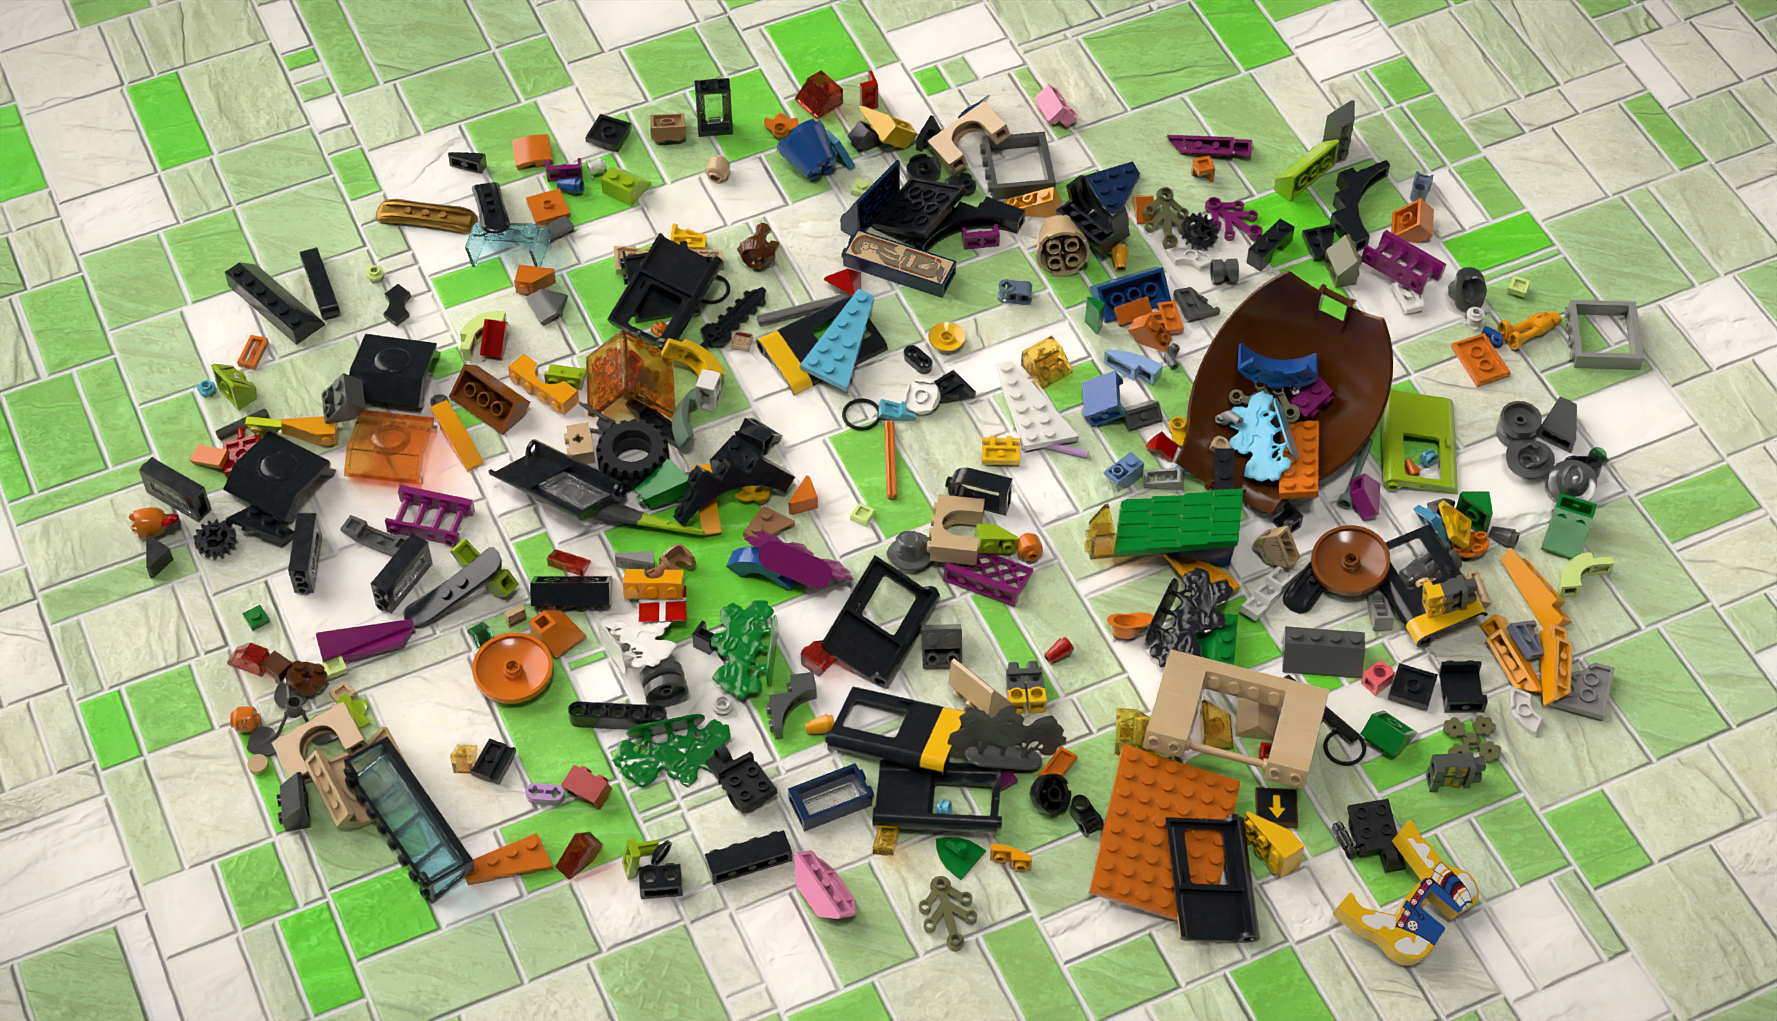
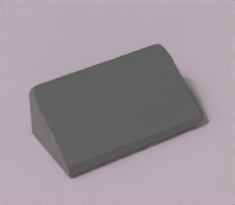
M563 216L535 229L534 233L543 246L574 231V225L566 216Z

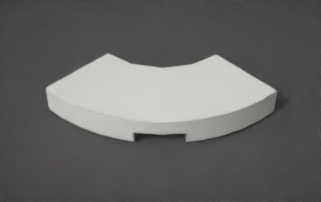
M1188 247L1166 249V255L1174 265H1190L1199 272L1210 268L1211 260H1213L1211 256L1201 250L1196 251L1188 249Z
M1513 687L1509 698L1511 714L1523 730L1535 737L1543 717L1538 715L1532 708V695Z

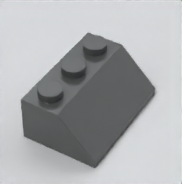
M1354 100L1349 101L1327 115L1322 142L1335 139L1340 141L1336 163L1346 159L1349 154L1348 151L1355 120Z

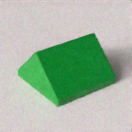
M1462 491L1459 495L1456 509L1472 520V530L1475 532L1484 531L1487 534L1493 515L1490 491Z

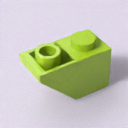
M997 524L976 525L974 538H979V554L1016 553L1018 536Z

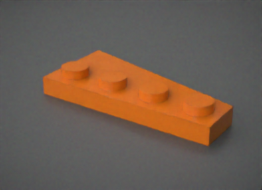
M535 833L473 859L474 870L465 877L467 885L495 881V878L500 877L511 878L521 873L533 874L538 870H553V865L538 834Z

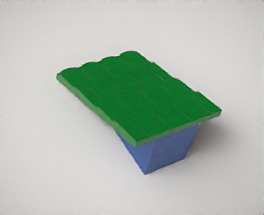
M1243 489L1213 490V492L1152 496V498L1126 499L1121 501L1113 558L1161 553L1230 566L1234 548L1239 542Z

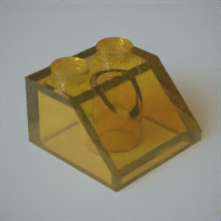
M1104 504L1089 521V527L1085 530L1086 541H1084L1085 552L1089 553L1090 560L1113 557L1115 531L1109 504Z

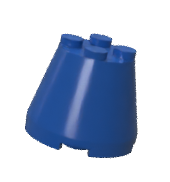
M807 120L792 129L793 132L786 139L782 138L779 141L777 150L780 155L809 179L810 182L817 180L819 175L823 173L827 175L833 171L834 168L832 166L837 160L821 120Z

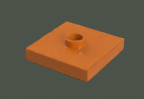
M560 188L526 197L527 205L536 226L550 223L563 216L571 217Z

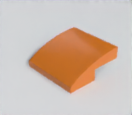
M548 134L530 135L512 141L515 166L518 170L535 164L537 168L546 165V160L553 162Z

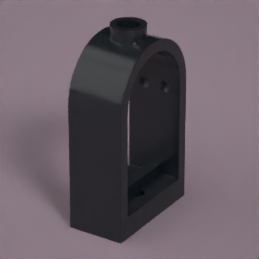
M964 467L957 469L952 477H947L945 487L948 488L950 496L985 499L984 511L1006 516L1012 499L1013 478ZM963 485L999 493V496L969 489Z

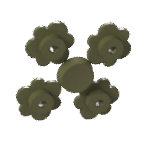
M1477 716L1476 721L1472 723L1475 733L1469 732L1466 734L1465 724L1460 722L1458 718L1452 717L1450 720H1445V726L1443 727L1445 734L1450 735L1452 738L1463 736V744L1455 743L1452 748H1449L1448 754H1466V752H1470L1469 749L1474 750L1479 746V756L1484 757L1485 761L1493 762L1494 759L1498 760L1500 758L1501 747L1494 745L1492 741H1488L1487 744L1481 743V738L1478 736L1483 734L1489 736L1491 732L1496 730V725L1492 723L1490 717Z

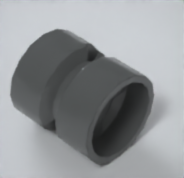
M1237 258L1226 259L1225 262L1222 259L1211 260L1210 275L1212 283H1222L1224 280L1227 282H1238L1239 264Z

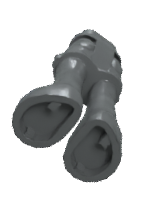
M1440 539L1458 568H1462V561L1455 549L1451 550L1449 542ZM1429 553L1419 559H1414L1409 565L1399 571V576L1406 587H1413L1415 582L1422 578L1428 577L1430 579L1431 576L1439 571L1435 563L1428 567L1426 566L1433 560Z

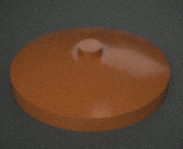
M1356 525L1339 526L1324 533L1315 543L1311 555L1312 571L1318 582L1333 593L1344 596L1363 595L1375 590L1386 579L1390 569V552L1385 541L1374 531Z

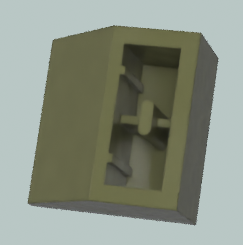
M1347 234L1330 246L1325 253L1324 263L1335 288L1356 285L1357 277L1360 275L1359 267L1362 264V258L1356 251L1355 242Z

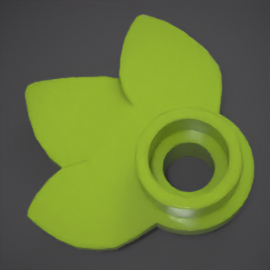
M348 693L343 694L337 699L336 704L344 702L347 705L359 728H363L370 723L369 719L364 716L368 709L367 700L352 701Z

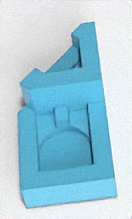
M881 399L879 402V418L896 421H914L916 414L911 413L905 407L906 403L904 401L899 404Z

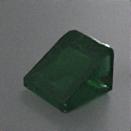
M484 622L467 630V634L478 648H481L483 644L494 638L491 628Z

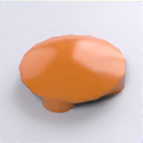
M1471 531L1468 547L1463 550L1458 545L1452 544L1451 550L1455 549L1461 557H1477L1488 550L1489 540L1486 532Z

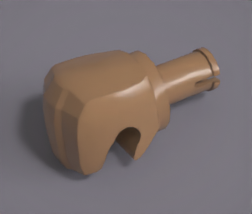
M677 543L662 554V557L659 558L658 566L646 571L645 574L646 577L654 579L661 577L664 574V570L686 569L691 571L695 568L696 560L684 545Z

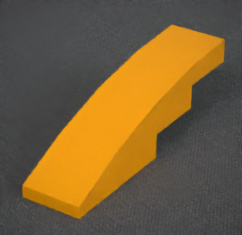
M445 400L430 407L432 415L440 425V430L449 441L450 448L465 470L468 472L483 465L484 462L449 402Z
M710 464L698 465L712 472ZM715 497L698 510L701 529L705 531V535H702V537L722 534Z

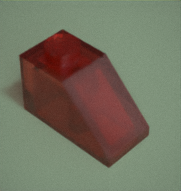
M823 640L813 641L809 646H805L800 654L801 665L814 672L818 677L837 660L821 647Z
M247 643L235 649L227 664L263 677L267 669L262 667L261 663L270 653L265 647L254 643Z
M591 832L576 833L555 867L570 880L594 861L604 844Z

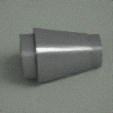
M1492 526L1489 532V537L1508 547H1515L1520 533L1512 528Z

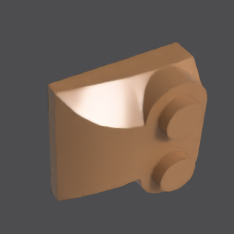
M685 113L650 115L651 139L657 143H662L666 140L682 141L686 137Z

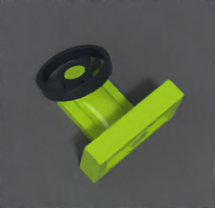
M635 838L627 839L622 859L627 880L636 877L640 857L653 855L651 864L658 866L670 851L672 842L666 840L659 845L658 840L637 843Z

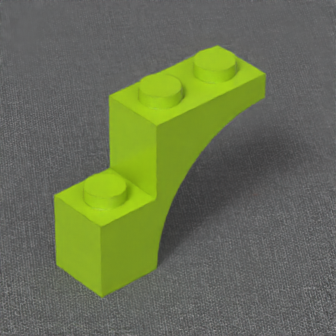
M462 539L450 551L462 569L480 555L467 539ZM501 568L500 572L486 584L492 594L498 597H507L519 585L509 569Z

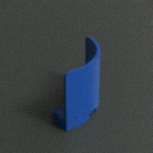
M1241 343L1239 344L1238 371L1251 381L1267 384L1270 388L1283 389V387L1290 386L1299 388L1318 381V355L1313 353L1299 359L1276 360L1256 354Z

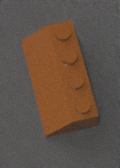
M463 365L449 395L452 400L501 434L508 432L524 417L530 401L478 365Z

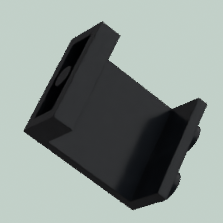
M1448 660L1441 662L1438 673L1444 713L1485 712L1488 700L1487 695L1482 694L1479 675L1482 666L1481 661Z

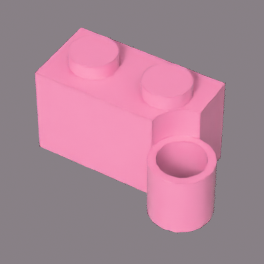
M1049 84L1034 98L1038 104L1037 108L1045 115L1044 119L1050 125H1055L1060 120L1062 124L1069 127L1078 118V115L1069 107L1059 89Z

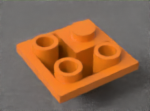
M544 610L529 621L531 635L542 641L555 659L586 638V634L562 611Z

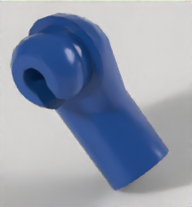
M1488 326L1483 328L1482 333L1490 337L1494 347H1501L1504 340L1501 332Z

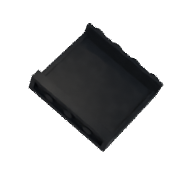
M687 241L679 242L680 245L688 248ZM622 251L623 258H620L621 269H625L626 273L623 274L624 285L629 284L647 252L626 256L625 251ZM651 286L632 317H635L636 323L673 317L682 299L656 286ZM700 305L695 313H700Z

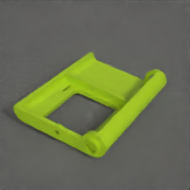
M1391 390L1381 417L1384 488L1389 491H1397L1404 486L1420 490L1458 494L1453 401L1444 397ZM1403 436L1437 440L1439 442L1440 480L1411 476L1405 473Z

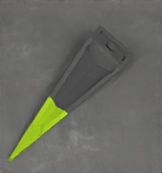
M565 483L556 494V497L582 510L602 499V497L570 483ZM615 502L590 516L705 535V531L702 529L683 526L679 523L641 512L619 502Z

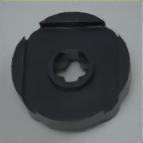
M924 153L914 155L909 159V163L906 166L907 176L909 178L916 177L937 181L941 177V162L933 155L932 157Z

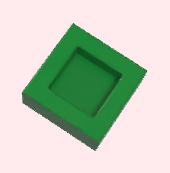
M261 605L242 613L243 618L252 631L270 623L269 617Z

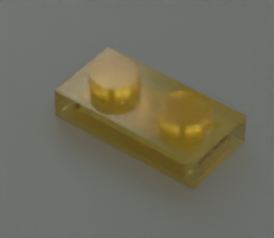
M878 828L873 844V854L894 856L900 829Z

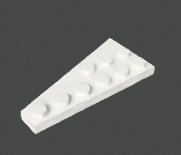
M1012 360L994 364L998 381L1024 451L1043 448L1053 444L1078 441L1079 436Z

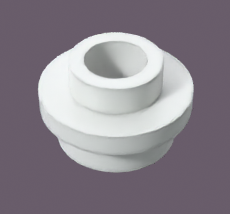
M719 695L713 701V709L718 714H727L733 708L732 700L726 695Z

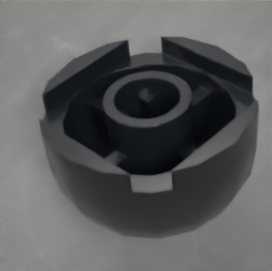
M1056 773L1041 775L1030 787L1029 795L1032 805L1039 812L1048 815L1064 812L1070 804L1072 795L1071 790H1068V781L1062 775Z

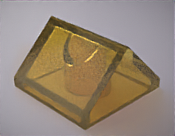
M1206 699L1202 700L1199 715L1201 744L1223 750L1234 749L1231 714Z

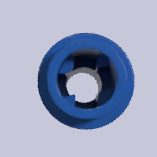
M579 177L558 179L557 189L560 188L561 191L578 195L583 193L584 181Z

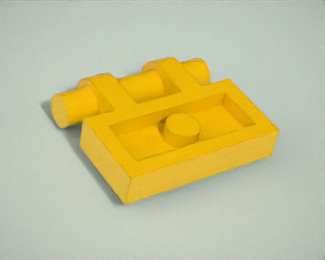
M995 436L982 437V465H1020V446H1012L1020 445V438H1012V436H1007V438H996Z

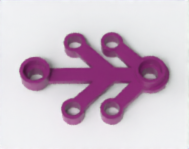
M1211 197L1206 201L1205 209L1211 213V217L1214 219L1212 223L1218 225L1215 228L1216 230L1220 231L1222 225L1218 214L1224 217L1225 240L1233 241L1235 239L1232 223L1247 232L1248 237L1253 241H1257L1262 236L1263 229L1260 225L1254 224L1250 226L1239 219L1247 218L1248 221L1255 222L1258 217V213L1255 210L1243 211L1244 203L1242 201L1221 202L1217 197ZM1226 209H1233L1235 212H1229Z

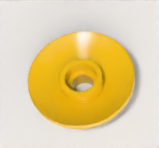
M941 322L930 329L928 339L930 344L937 350L948 352L954 351L963 345L965 333L955 323Z

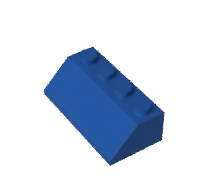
M1152 267L1090 286L1092 298L1105 302L1104 322L1116 319L1113 308L1143 297L1149 298L1151 308L1157 307L1158 303L1171 301L1163 267Z

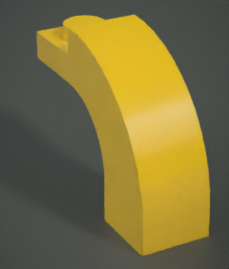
M668 338L661 352L662 357L688 365L696 372L698 379L702 369L721 373L722 380L724 376L723 368L708 350L687 339L680 342Z

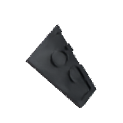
M254 505L227 517L225 521L226 525H238L242 527V531L247 533L254 531L259 533L261 538L280 545L292 540L294 535L292 529Z

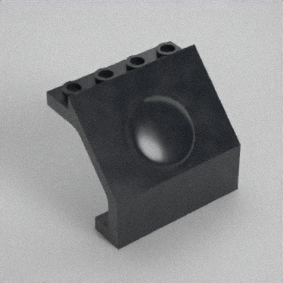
M365 334L351 365L349 375L362 380L364 400L423 408L422 393L424 381L433 358L440 359L441 352L436 351L437 343Z
M268 431L234 463L223 490L283 521L294 522L297 515L292 512L300 495L319 476H334L336 469L330 467L331 463L329 460Z

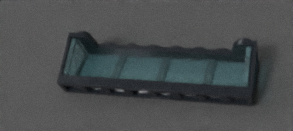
M388 736L344 759L345 768L343 772L346 776L344 780L347 787L355 791L358 803L360 805L364 804L367 816L371 821L375 820L379 834L381 836L385 835L388 847L392 852L396 851L400 865L407 867L411 881L413 883L417 882L420 887L419 892L424 899L428 898L430 903L433 904L474 870V860Z

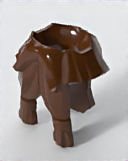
M762 222L758 224L755 228V234L740 242L737 248L742 261L749 268L763 269L776 258L775 250L780 243L773 240L768 242L766 240L767 235L771 232L768 224Z

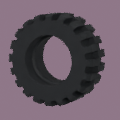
M623 420L619 424L611 425V429L607 428L603 432V436L599 437L596 446L598 469L625 483L627 492L638 487L667 459L670 460L668 440L664 436V432L661 429H657L656 425L648 424V421ZM633 449L648 453L645 458L634 462L618 458L623 452Z

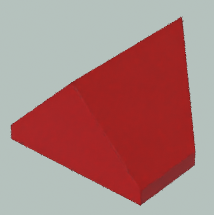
M847 268L826 276L824 281L854 295L858 289H861V272Z

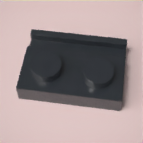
M489 738L471 770L472 775L487 781L492 780L499 784L516 754V748L508 747L507 744Z

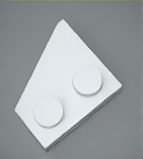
M1398 282L1393 283L1392 289L1405 314L1423 310L1425 288L1423 294L1419 295Z

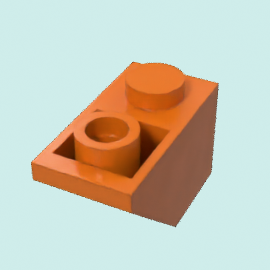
M1151 313L1135 318L1128 330L1139 344L1161 352L1166 351L1172 340V337Z

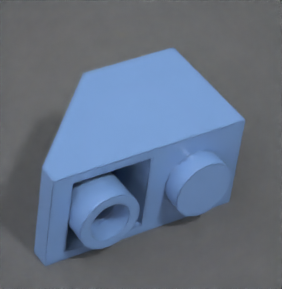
M1130 452L1105 470L1104 475L1117 486L1129 487L1143 477L1144 462Z

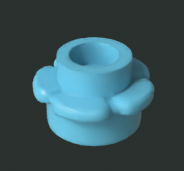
M204 380L198 384L197 390L201 396L210 397L215 393L216 385L213 381Z
M1433 450L1424 451L1420 457L1421 464L1427 467L1433 466L1438 459V455Z
M942 799L940 803H937V814H952V802Z

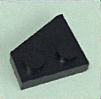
M1335 224L1302 230V237L1314 261L1324 259L1326 250L1333 245Z
M954 369L934 381L940 391L939 403L976 396V391Z

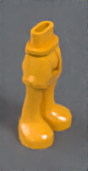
M1546 311L1530 315L1526 320L1513 326L1508 320L1500 321L1498 323V331L1501 332L1504 342L1507 341L1508 347L1516 350L1521 348L1523 343L1535 336H1542L1549 330L1557 327V324L1562 322V318L1556 311ZM1526 329H1530V330H1528V331H1526V332L1520 334V332H1522V331H1524V330H1526Z

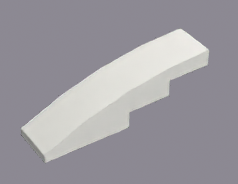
M1294 564L1290 568L1278 566L1266 576L1264 583L1254 590L1252 597L1241 605L1240 612L1254 621L1259 619L1282 596L1289 585L1301 573L1302 569Z

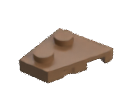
M763 506L743 531V537H758L755 533L756 531H764L778 536L780 531L788 527L790 529L793 528L795 521Z

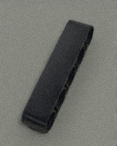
M318 248L300 251V257L322 319L340 314L338 303Z
M576 701L568 707L571 725L580 728L629 730L638 725L667 719V711L660 705Z

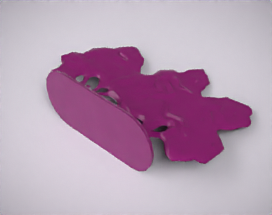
M756 531L755 533L758 537L746 536L744 538L752 546L760 548L758 557L763 567L809 587L824 588L829 584L831 578L838 581H844V579L853 580V576L850 575L851 572L839 561L815 557L813 552L808 550L804 544L796 542L785 543L778 537L764 531Z

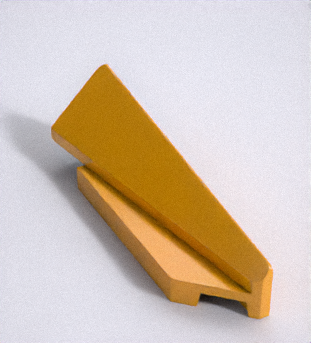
M1553 623L1538 633L1544 650V654L1540 657L1543 705L1545 706L1571 692L1573 643L1567 641L1568 630Z

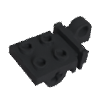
M722 745L714 749L713 757L706 760V764L718 779L719 785H722V789L727 791V796L735 809L739 808L742 813L778 794L777 788L756 761L754 762V755L751 751L733 760L728 748Z
M1389 799L1348 805L1349 830L1352 838L1356 840L1355 847L1360 848L1358 855L1361 857L1380 853L1385 873L1405 870L1406 866L1403 855L1392 842L1398 833Z

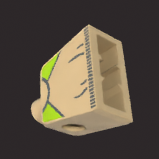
M1288 526L1268 529L1253 543L1254 551L1260 552L1264 562L1290 568L1301 558Z

